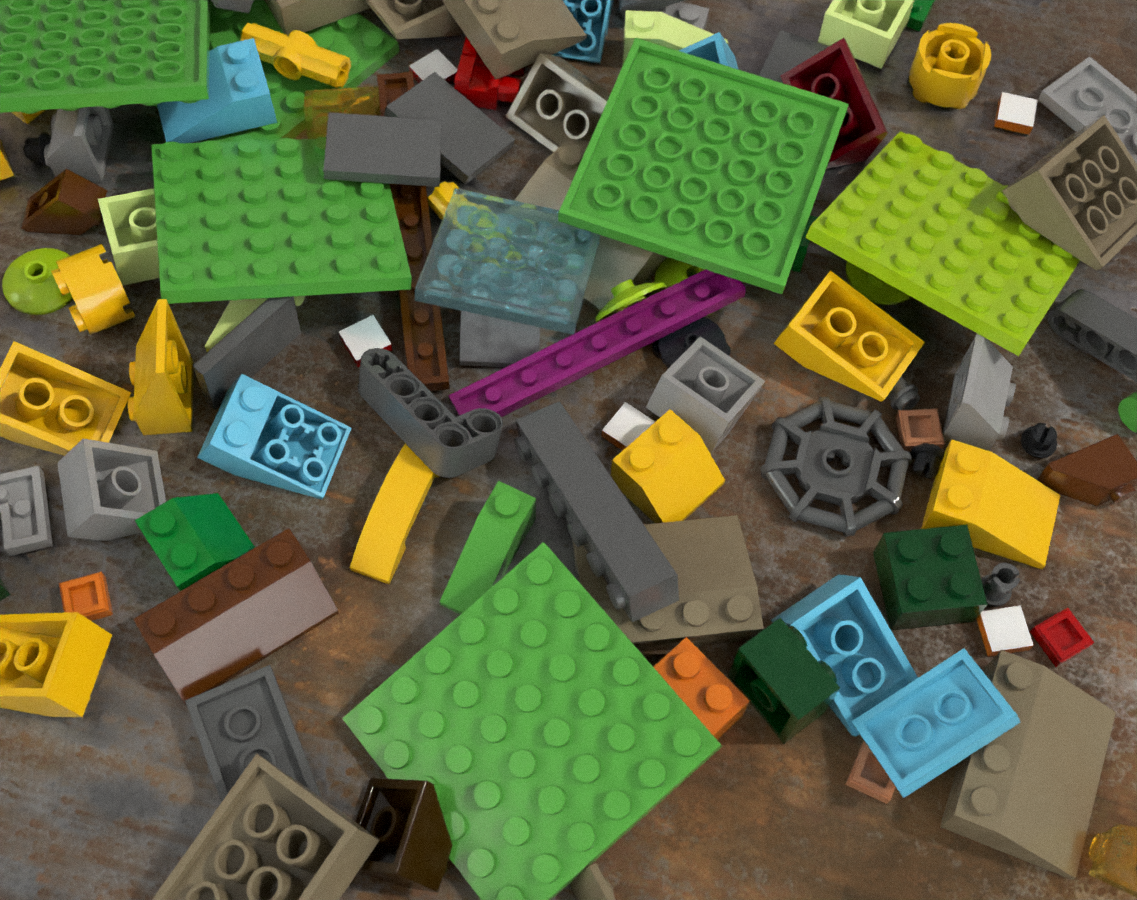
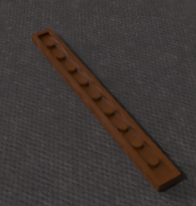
M412 71L377 75L381 116H385L386 106L414 87ZM389 184L412 276L411 290H399L407 368L429 391L450 389L426 186Z

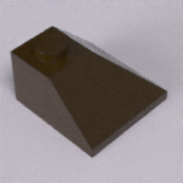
M370 778L355 822L380 841L358 873L409 889L438 892L442 878L447 870L452 842L434 784L425 780Z

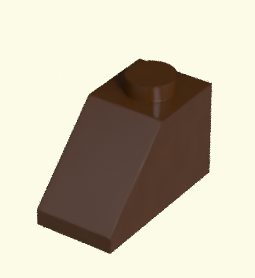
M65 169L29 198L21 229L37 233L82 235L91 227L99 226L103 221L98 199L105 198L107 190Z
M1116 434L1049 463L1037 480L1058 494L1094 506H1099L1110 500L1114 504H1118L1137 492L1134 488L1137 484V461L1120 436Z

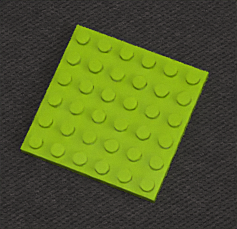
M902 131L884 147L811 224L805 237L1017 356L1021 354L1080 262L1078 258L1023 223L1017 212L1010 207L1008 199L1003 193V190L1008 185L996 182L989 178L982 170L970 168L955 160L951 154L945 151H938L924 144L919 137L905 134Z

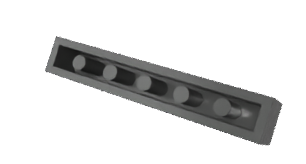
M558 401L516 419L519 437L514 438V443L519 456L523 461L530 460L532 464L531 470L536 483L541 489L547 487L549 490V499L558 517L565 516L568 520V531L577 547L583 545L587 550V561L594 575L597 578L603 576L608 584L606 585L607 593L614 607L617 610L623 608L631 622H634L679 601L677 573L561 402Z

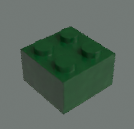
M967 525L883 533L873 551L891 631L974 622L988 605Z
M781 618L777 619L738 649L728 677L750 700V704L783 744L823 715L840 689L833 670L824 661H817L807 649V642L800 631L794 626L788 627Z

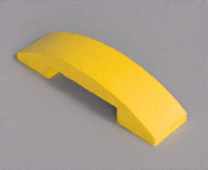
M406 443L396 457L378 492L350 565L351 571L386 584H390L406 550L405 540L434 478L440 477L433 473Z

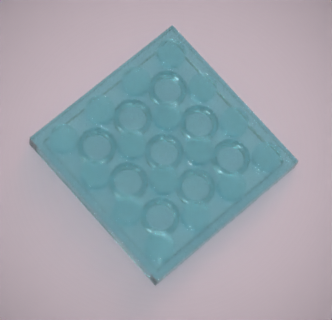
M455 188L416 284L414 300L574 335L602 235L559 222V210Z

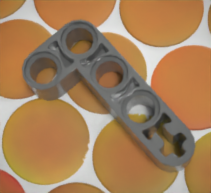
M1084 289L1076 290L1048 312V323L1056 334L1137 382V318Z
M381 348L369 349L363 353L358 379V392L360 396L433 473L441 477L452 478L490 462L495 458L503 427V419L498 413L490 409L478 408L455 417L393 353Z

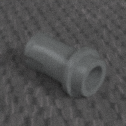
M902 377L899 378L887 395L891 400L890 406L894 410H911L920 400V396L917 394L918 388L915 385H909Z
M999 563L993 568L991 574L981 578L989 606H1003L1009 601L1012 589L1020 582V578H1015L1019 575V571L1015 566L1009 563Z

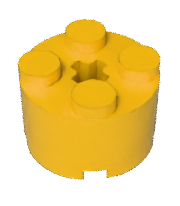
M944 23L938 25L937 30L930 33L928 30L924 33L909 72V80L913 88L914 98L920 102H929L941 107L965 108L968 102L977 94L991 60V49L987 41L984 45L977 38V31L957 23Z
M102 244L56 261L58 268L51 271L62 296L70 293L75 302V305L68 307L79 332L88 330L90 335L135 317L133 310L130 308L127 310L123 309V306L130 304L112 262H108V259L101 260L99 256L106 252Z

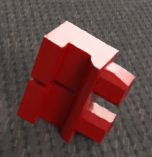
M466 37L455 77L454 88L472 104L480 108L496 110L498 100L513 102L520 90L521 79L503 76L496 80ZM525 67L510 74L523 76Z

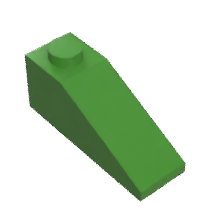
M501 481L497 482L476 519L440 599V605L461 615L504 577L536 519L535 497Z

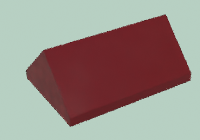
M842 38L780 76L783 84L849 104L826 169L867 161L888 134L845 38Z

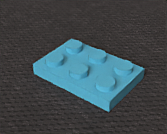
M965 648L851 721L903 798L1021 723L1016 712Z

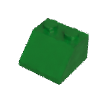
M219 493L171 498L135 520L179 591L184 590L255 548Z

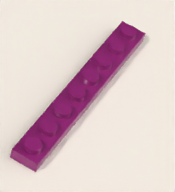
M705 269L448 395L450 403L457 416L474 409L486 408L495 411L500 417H503L745 297L746 287L739 280Z

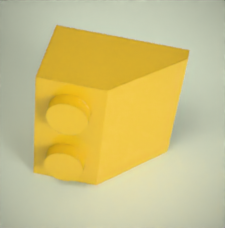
M671 409L612 460L610 476L620 491L654 523L684 521L725 483L722 473L701 436Z

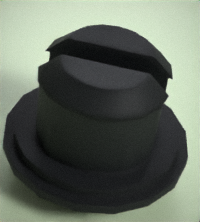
M43 132L39 137H28L23 146L25 156L31 161L40 160L43 165H46L44 150L46 144H50L51 136Z
M1038 423L1025 429L1022 433V447L1032 457L1047 458L1057 448V432L1052 426L1047 428L1045 423Z
M930 443L915 446L911 450V455L915 459L912 469L918 476L924 471L925 478L935 477L938 474L939 465L945 452L939 446Z

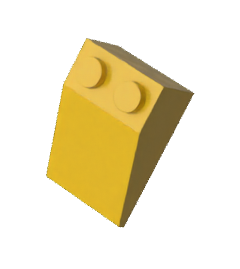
M830 270L773 344L803 367L882 402L925 342Z
M167 299L157 300L136 345V359L134 362H130L129 365L130 381L134 386V397L128 398V414L131 421H136L143 436L192 432L194 362Z
M13 341L0 368V437L63 456L82 439L109 443L131 392Z
M951 440L940 462L938 474L935 476L921 529L967 525L974 548L1043 569L1047 560L1060 494L991 451Z
M78 612L0 614V708L48 717H83L112 634Z

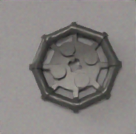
M826 396L819 397L818 402L785 418L778 417L772 423L773 434L765 464L760 467L761 476L769 481L790 513L789 519L795 523L800 520L843 532L845 537L854 536L857 530L890 513L897 514L903 507L901 501L907 468L912 463V457L910 452L904 451L881 418L882 413L876 409L871 412L830 401V398ZM819 418L823 423L820 429L811 433L812 430L806 433L800 429ZM834 418L861 425V427L856 428L845 424L835 422ZM872 432L885 452L879 453L876 447L874 450L868 443L870 439L867 436L868 433ZM788 440L799 445L795 460L782 461ZM834 456L842 458L841 464L847 466V469L836 471L827 464V461H832ZM888 466L891 468L886 488L876 482L879 467ZM784 475H796L800 488L806 492L801 500ZM869 494L877 500L874 504L856 513L853 512L852 504L857 503L862 497ZM814 499L839 505L841 515L809 505Z

